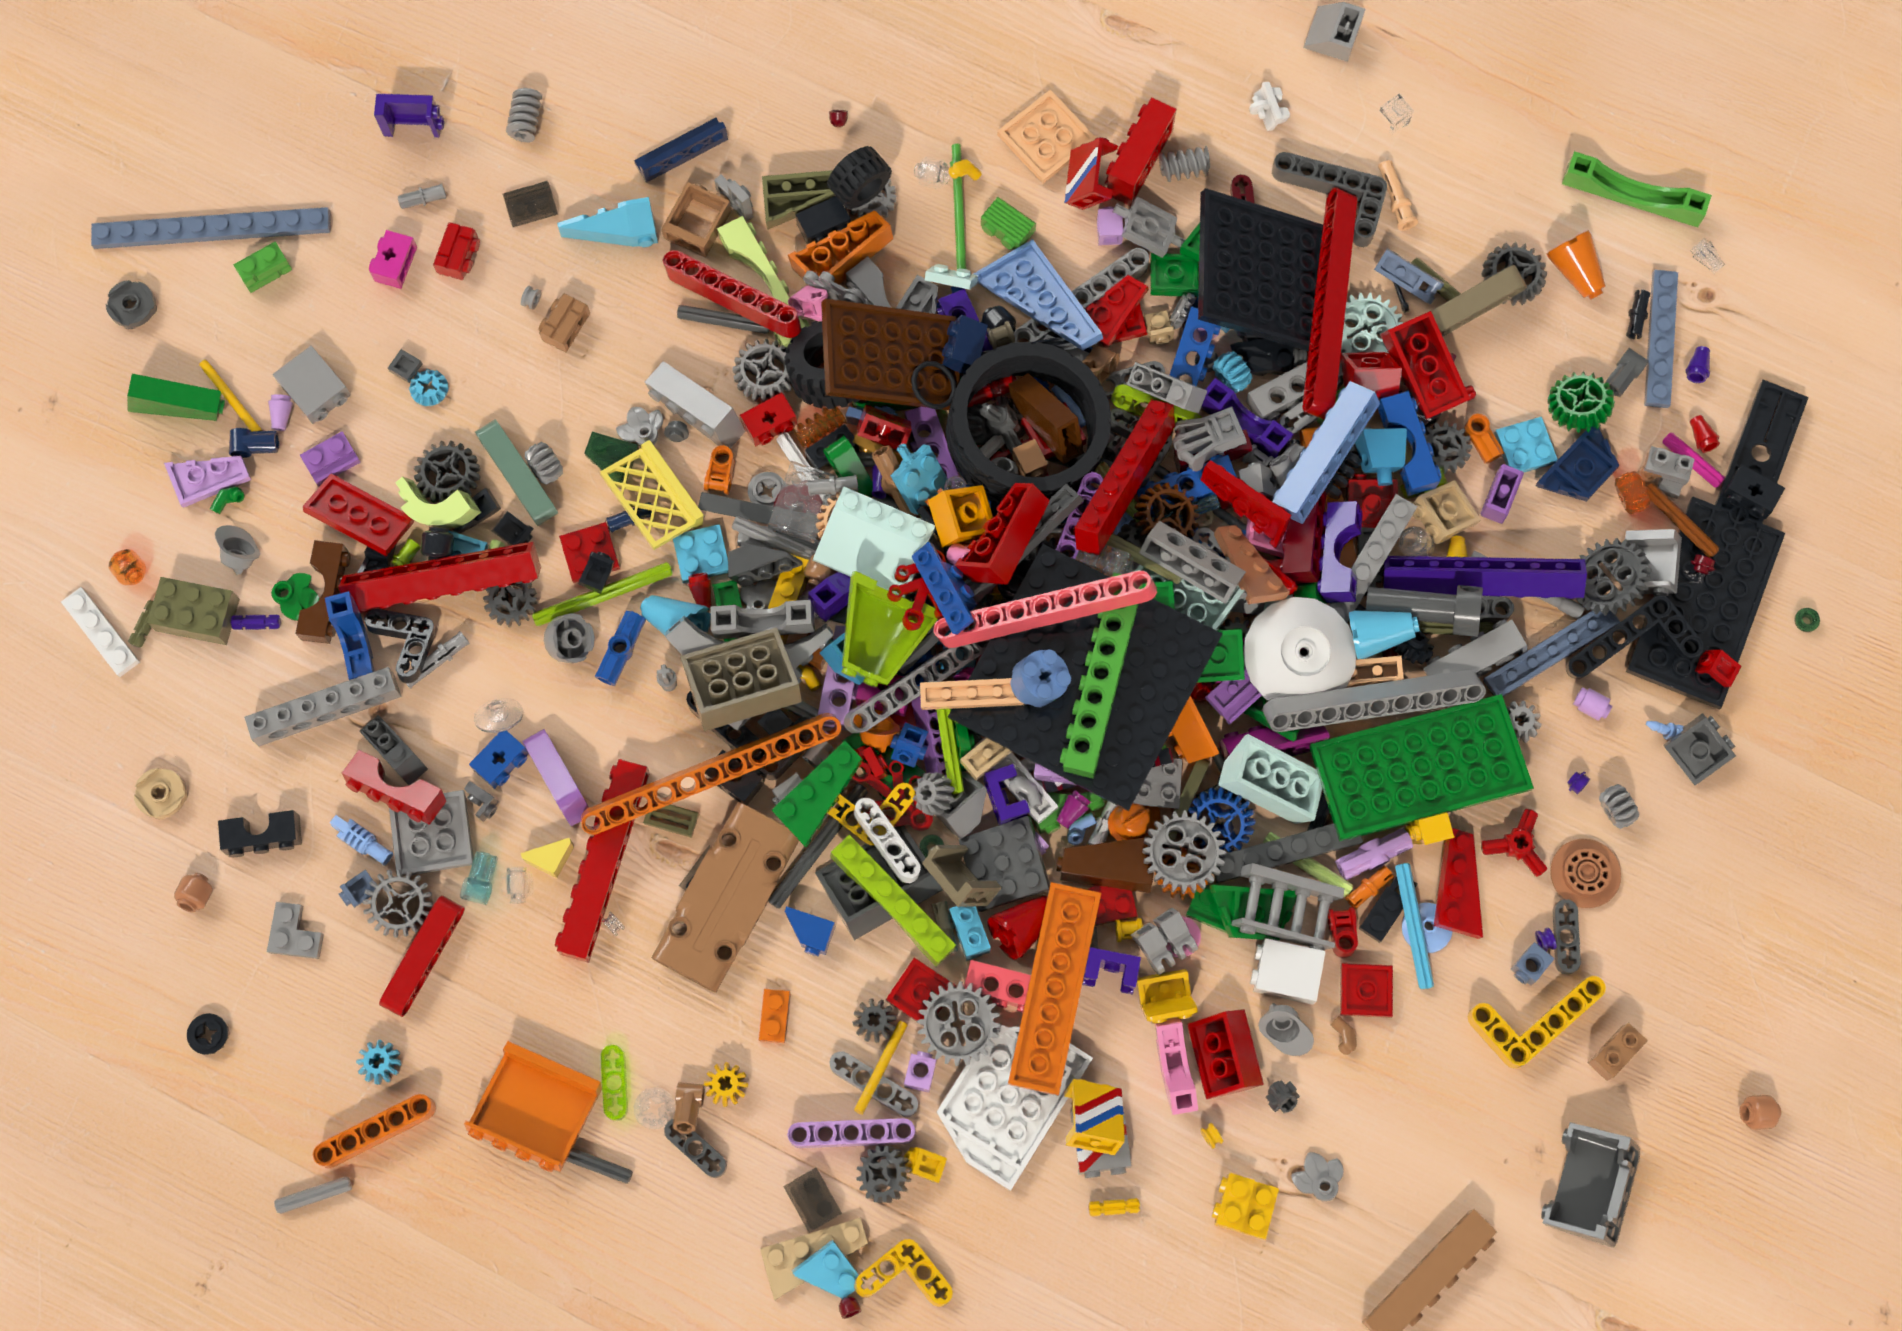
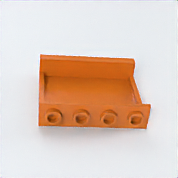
M507 1041L503 1048L504 1056L470 1121H465V1128L468 1131V1135L476 1140L482 1141L484 1138L491 1141V1145L498 1150L505 1151L509 1149L515 1152V1156L523 1161L529 1162L531 1159L538 1162V1166L548 1172H553V1170L561 1172L602 1090L601 1082Z

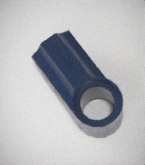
M245 428L230 430V456L248 458L251 454L278 453L279 437L277 431H251Z

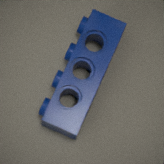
M1191 307L1170 372V376L1178 379L1182 375H1189L1192 378V384L1198 386L1199 381L1204 382L1208 369L1204 367L1206 357L1211 359L1215 345L1211 344L1214 334L1219 335L1221 329L1219 325L1198 320V308ZM1203 328L1207 331V339L1204 342H1197L1194 339L1196 329ZM1191 351L1197 352L1200 356L1199 363L1194 366L1188 364L1186 360L1187 354Z
M1220 454L1209 459V461L1212 460L1217 465H1221L1226 471L1237 477L1228 455L1223 456ZM1207 463L1199 471H1193L1190 467H1187V471L1179 474L1177 472L1169 473L1163 477L1164 480L1156 483L1149 481L1146 486L1137 490L1139 497L1145 494V490L1148 488L1153 489V486L1156 484H1160L1162 487L1163 484L1169 482L1171 488L1178 484V491L1181 492L1182 485L1190 481L1194 485L1191 490L1187 491L1185 496L1187 498L1194 496V499L1191 501L1192 505L1217 495L1200 480ZM1165 500L1168 504L1175 505L1172 501ZM1151 505L1150 515L1153 521L1155 519V514L1152 510L1153 507Z

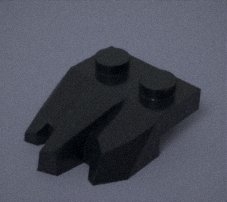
M1236 331L1238 337L1243 342L1231 344V350L1243 356V361L1250 368L1251 374L1264 376L1267 373L1283 375L1293 369V347Z

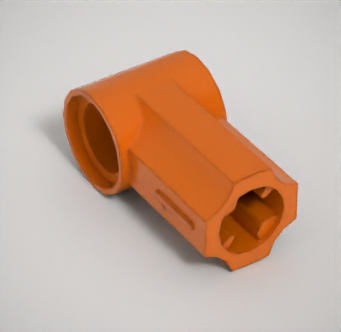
M1483 414L1472 415L1464 426V436H1470V441L1485 464L1491 463L1502 456L1504 451L1490 429L1488 418ZM1471 424H1478L1482 431H1475Z

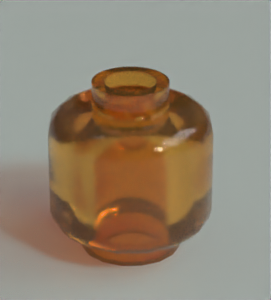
M131 549L116 552L109 561L108 568L111 574L122 585H135L144 578L146 565L140 556Z

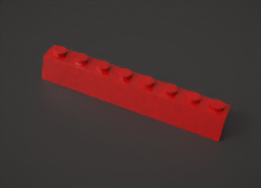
M1152 399L1075 526L1077 550L1097 555L1101 554L1175 427L1173 404Z
M534 542L344 575L338 588L340 594L348 591L351 593L360 613L370 608L379 607L384 609L398 603L411 604L421 599L434 600L449 594L457 596L471 590L480 592L488 587H507L516 582L530 583L538 579L541 565Z
M618 759L617 765H613L611 768L609 779L612 781L609 789L606 788L604 790L601 802L646 785L650 775L648 767ZM642 796L634 799L633 804L636 807L640 806ZM614 806L610 809L609 813L614 817L622 815L623 808ZM597 816L594 820V826H596L600 821V819ZM635 819L589 837L586 845V850L589 852L586 860H582L580 863L578 874L581 876L578 884H574L570 898L573 901L571 907L566 908L564 912L563 923H565L563 932H559L555 940L556 951L560 955L587 963L590 962Z

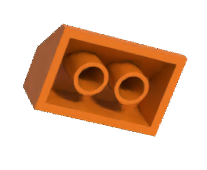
M1190 696L1169 737L1173 736L1176 742L1173 748L1178 758H1184L1187 763L1219 754Z

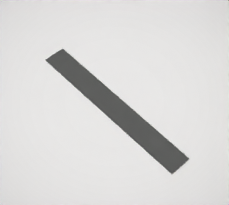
M704 492L701 493L698 505L700 510L732 517L740 516L751 521L817 535L820 531L816 529V523L819 522L817 516Z

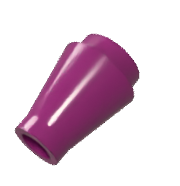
M1074 790L1071 795L1068 794L1056 821L1069 829L1089 809L1088 805L1091 802Z

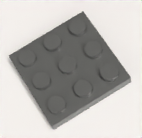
M1030 816L958 839L960 845H966L968 848L963 858L965 865L977 880H996L1002 887L988 906H977L979 912L1050 889L1049 879Z

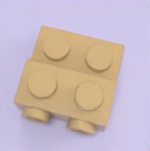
M1455 480L1420 495L1413 502L1414 505L1418 506L1413 515L1414 518L1421 520L1425 526L1427 538L1434 540L1436 545L1449 540L1459 532L1475 526L1481 521Z

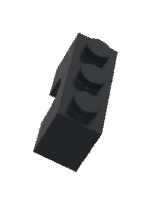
M294 810L268 813V828L259 835L251 834L250 822L244 817L218 820L220 850L232 858L242 857L245 852L252 851L255 854H264L273 848L292 850L295 845H302L300 815Z

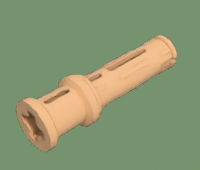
M1387 160L1380 163L1378 169L1382 178L1387 183V191L1392 202L1390 208L1398 220V230L1404 231L1415 227L1418 224V219L1414 217L1411 210V200L1404 195L1393 162Z

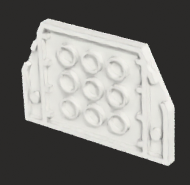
M1001 1025V1027L994 1028V1032L1000 1036L998 1038L991 1037L995 1047H985L988 1055L979 1052V1061H975L973 1057L970 1058V1064L966 1065L937 1110V1114L966 1163L1011 1191L1068 1100V1097H1064L1065 1090L1073 1079H1081L1093 1057L1074 1045H1069L1059 1096L1008 1085L1020 1027Z

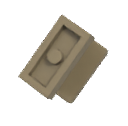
M936 845L932 847L922 864L958 907L988 906L1002 887L996 880H977L961 860L968 850L966 845Z

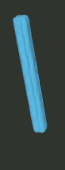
M1409 863L1398 864L1395 869L1418 985L1420 989L1432 988L1434 982L1411 867Z

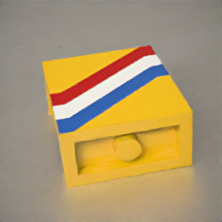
M1073 1079L1064 1092V1097L1072 1098L1073 1127L1066 1135V1146L1115 1155L1125 1142L1122 1088L1112 1087L1108 1084L1088 1082L1084 1079Z

